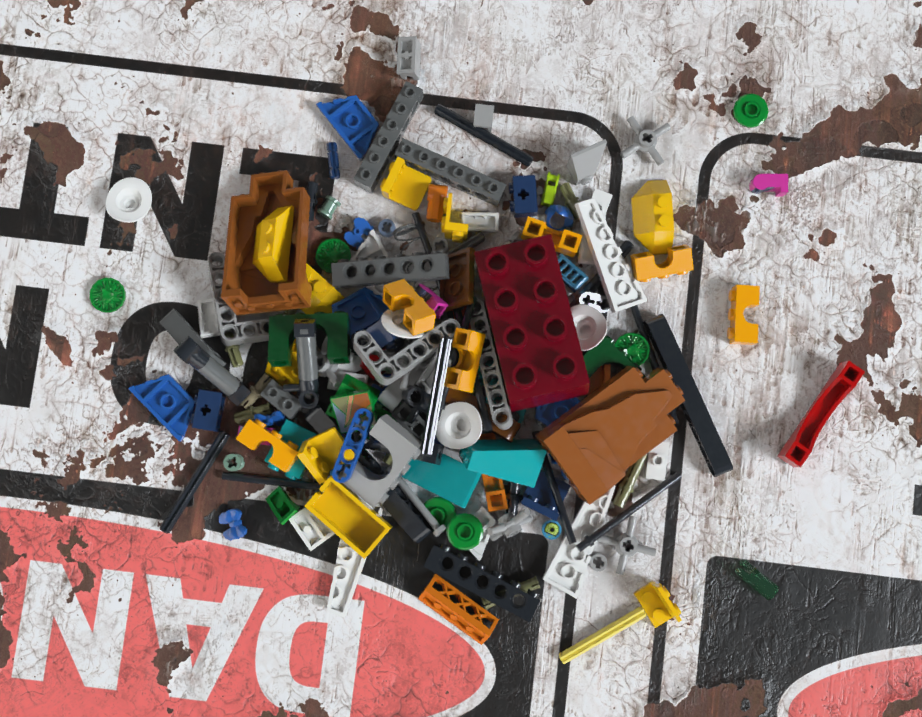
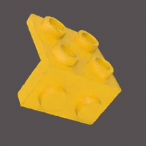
M397 157L396 161H392L388 171L390 173L388 177L384 178L381 182L382 195L416 211L431 183V177L406 166L405 160Z
M449 193L448 198L444 197L443 214H446V216H442L441 232L445 233V239H452V242L462 243L468 237V224L450 222L453 193Z

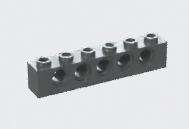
M407 81L405 82L353 179L356 186L373 193L424 98L423 89Z
M402 138L395 152V159L397 157L404 159L406 166L498 207L505 192V183Z
M440 250L431 251V254L424 255L423 252L412 253V256L406 257L405 254H395L393 258L375 256V259L368 260V258L360 257L356 258V261L349 262V259H339L338 263H331L332 286L338 289L386 285L401 279H405L407 283L450 279L449 256ZM431 261V269L425 271V263ZM412 263L413 269L410 272H406V265ZM393 265V266H394L393 272L390 273V274H388V273H387V268H388V266ZM374 266L375 272L369 276L368 271ZM356 268V275L351 277L350 271Z

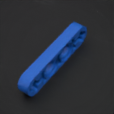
M361 408L354 414L332 471V477L336 482H347L353 474L374 419L373 413L369 409ZM367 412L366 416L369 419L368 421L364 420L362 426L366 427L365 430L355 427L356 424L360 425L362 421L359 415ZM355 430L360 431L362 434V438L358 442L353 441L351 437ZM347 449L353 450L355 454L351 461L346 460L344 457ZM341 461L345 464H351L350 467H345L344 473H346L347 476L342 477L340 479V475L337 472L338 470H342L344 467L343 464H340Z

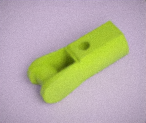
M548 171L540 203L542 206L550 207L554 204L560 174L553 175ZM548 181L554 182L555 186L548 185Z

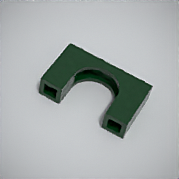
M315 312L314 314L296 313L295 315L276 314L275 316H269L268 361L272 367L292 366V346L296 338L294 337V322L296 319L316 318V329L327 334V358L330 364L350 363L351 320L348 312Z
M608 335L596 347L582 353L589 378L600 366L608 362L615 363L622 369L632 366L634 368L637 367L641 371L642 368L636 362L632 363L627 358L628 354L621 348L618 350L613 345L615 342Z

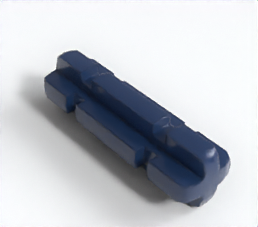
M336 142L327 143V151L329 152L327 154L329 169H331L329 170L330 178L339 179Z

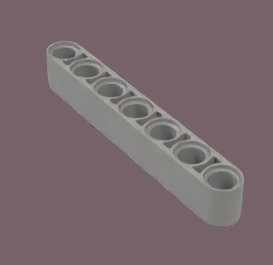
M477 299L474 309L480 307L481 310L477 313H472L470 325L472 331L486 334L484 343H490L487 348L482 349L479 364L492 419L499 429L507 430L513 424L512 413L488 313L483 302ZM485 325L483 330H477L478 326ZM493 360L494 363L492 366H485L487 361ZM493 378L498 379L495 385H489ZM496 397H503L502 402L499 404H495L494 399ZM502 415H506L507 420L503 423H499V417Z

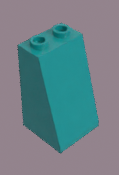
M504 439L477 440L472 446L460 449L459 456L467 470L534 488L547 450L535 439H513L512 443Z
M442 454L440 465L412 459L409 462L410 469L402 477L465 509L482 474L467 470L462 462Z

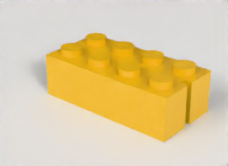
M331 475L319 488L321 492H316L306 503L305 507L365 559L393 526L346 485L336 482Z

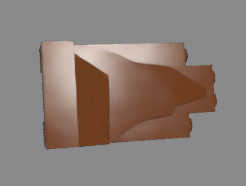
M287 170L251 175L249 194L231 196L221 298L236 315L311 307L312 286L308 282L306 273L310 196L304 187L293 188L294 181ZM292 205L294 206L287 281L271 283L253 264L256 227L277 208Z
M627 366L535 435L570 480L569 484L579 498L587 504H592L626 476L625 471L627 468L677 431L674 425L676 422L668 413L683 403L685 399L682 396L684 394L682 389L671 380L673 377L667 369L656 368L642 379L643 374L637 367Z

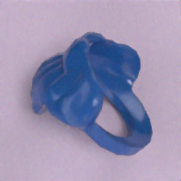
M554 204L545 210L547 215L546 225L558 231H564L567 227H573L574 217L567 207ZM555 212L566 217L564 225L559 229H555L550 225V218Z

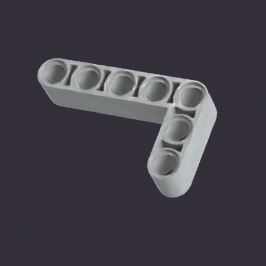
M220 252L211 253L208 257V270L221 342L226 346L269 341V333L263 329L269 327V319L237 323L236 314L226 302L218 299L221 297L222 284L216 283L215 280L223 279L225 256ZM214 261H219L222 264L219 266H215L212 263ZM224 314H228L231 316V318L229 320H224L221 316ZM250 329L254 334L246 335L244 331ZM227 332H232L235 336L233 338H227L224 336V334Z
M447 319L391 358L386 356L367 331H359L355 334L353 348L376 380L382 385H389L438 351L442 336L452 338L453 342L455 332L448 333L445 328L450 327L455 331L456 327L460 328V324L455 319ZM436 338L439 343L433 344L430 342V339ZM364 339L367 341V344L359 345L357 341ZM421 349L424 354L417 355L413 350ZM371 355H377L379 357V360L371 361L369 357ZM405 360L407 365L400 366L397 361ZM389 371L391 376L383 377L381 372Z

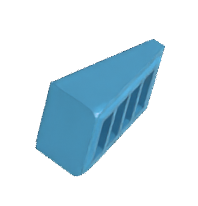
M561 253L557 257L559 263L561 261L564 262L560 270L562 271L566 266L569 267L562 274L563 282L575 293L589 277ZM573 271L575 274L568 279L567 276ZM578 276L580 279L574 284L572 281Z

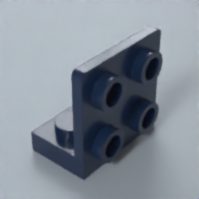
M540 470L535 487L527 486L519 503L557 521L560 514H558L546 474ZM555 477L562 500L564 501L571 485Z

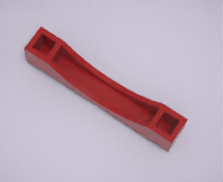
M851 361L841 362L777 457L792 467L801 468L812 452L823 426L842 400L855 388L865 371Z

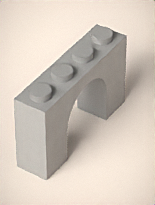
M387 414L379 418L369 434L382 443L391 453L393 465L390 473L386 475L375 474L357 461L350 480L343 483L373 508L379 503L382 505L387 500L389 489L394 490L400 482L398 477L401 474L404 476L410 469L409 462L412 459L416 460L421 454L422 441ZM344 467V469L341 471V473L339 474V475H340V479H341L342 477H346V476H347V474L344 473L345 467Z

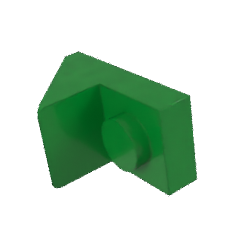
M278 486L266 498L267 503L282 525L300 508L299 505L290 499L281 486Z

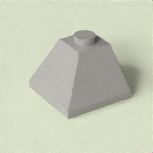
M606 139L570 155L566 166L575 185H586L592 181L607 144Z

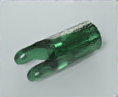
M739 561L740 566L747 572L737 568L735 570L736 574L764 598L771 600L777 594L779 586L748 561Z

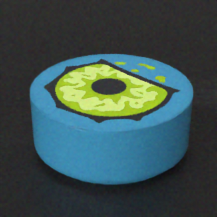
M551 519L543 523L542 533L546 538L553 540L560 536L562 529L557 521Z

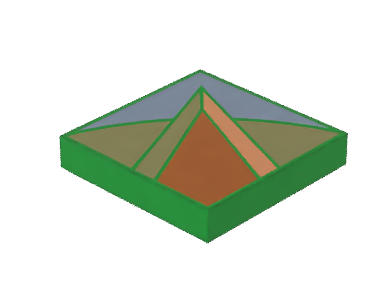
M369 389L330 397L340 434L348 432L354 414L361 408L369 409L373 413L374 419L371 428L377 423L378 418ZM367 412L359 415L362 421L360 425L356 424L355 427L365 430L366 427L362 426L364 420L368 421L369 419L366 416Z

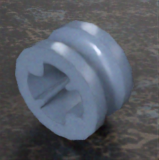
M384 219L378 225L379 232L383 237L393 236V231L396 227L392 220ZM387 224L388 226L389 224L391 225V231L388 233L386 230L385 232L382 231L384 229L383 225Z

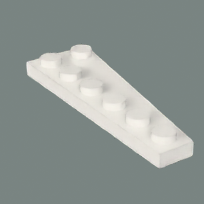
M592 198L576 203L575 208L612 313L647 302L638 281L634 280L630 272L629 264H626L621 255L623 252L620 247H617L613 239L614 235L608 227L595 199Z
M615 485L589 505L585 501L583 502L571 524L577 542L569 545L565 535L542 577L544 581L576 599L597 540L592 547L588 546L581 552L578 551L576 545L583 541L586 535L590 536L602 527L616 487Z
M379 503L374 508L370 506L375 512L382 516L384 510L383 505ZM341 538L327 611L345 618L366 558L361 557Z

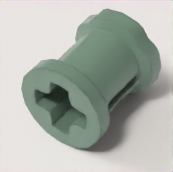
M327 195L325 197L326 201L321 208H318L317 212L331 220L333 218L332 214L337 207H340L341 203Z
M229 454L224 458L223 465L228 471H238L244 467L245 462L243 456ZM232 459H236L237 466H232Z

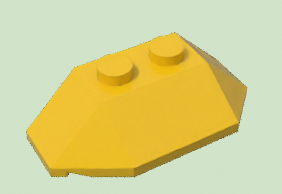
M667 180L647 181L631 198L633 236L653 255L668 254L667 248L673 246L674 238L672 193Z
M292 205L277 208L256 227L253 264L271 283L287 281L294 206Z
M306 263L308 282L312 286L311 307L300 309L305 314H314L315 312L332 313V305L345 297Z

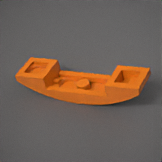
M493 432L481 434L478 440H496V436ZM482 474L488 512L508 509L503 480Z

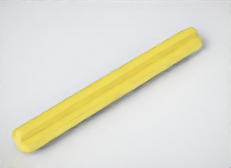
M642 607L634 609L559 653L560 660L563 664H566L646 617V612Z

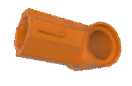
M429 184L427 221L434 223L442 222L444 197L447 198L448 186Z

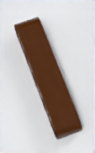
M449 388L445 404L467 402L473 405L480 414L476 396L466 391ZM486 403L493 428L491 432L512 443L521 428V424L513 419V424L509 429H499L492 419L489 404ZM500 416L498 422H505L507 420V416Z

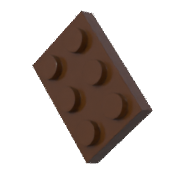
M471 247L448 255L450 279L440 280V298L448 304L444 313L474 303L475 249Z

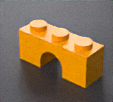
M528 216L521 235L522 240L551 234L555 251L574 258L583 235L566 229L564 231L554 230L548 227L546 222Z
M686 244L668 247L667 259L661 264H655L654 255L649 251L632 254L630 257L633 277L639 282H648L651 278L655 277L663 279L668 278L671 274H687L688 271L694 270L692 249Z
M405 279L383 286L382 301L392 312L404 310L403 325L413 336L434 329L435 311L426 304L424 299L416 293L414 288Z
M735 285L729 291L728 298L731 301V308L728 310L730 327L727 330V338L730 339L729 344L754 345L758 343V324L747 322L743 313L745 308H754L759 305L760 286Z
M456 327L452 347L459 351V361L455 367H447L444 387L473 393L486 334Z
M249 419L236 440L251 450H256L262 442L268 441L273 446V455L269 462L282 471L289 472L298 458L297 453L299 450L297 449L299 446L290 440L288 443L282 440L283 435L277 431L272 430L270 432L265 428L266 424L261 420L256 419L254 421Z

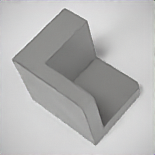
M475 104L474 127L488 128V131L491 133L494 105Z

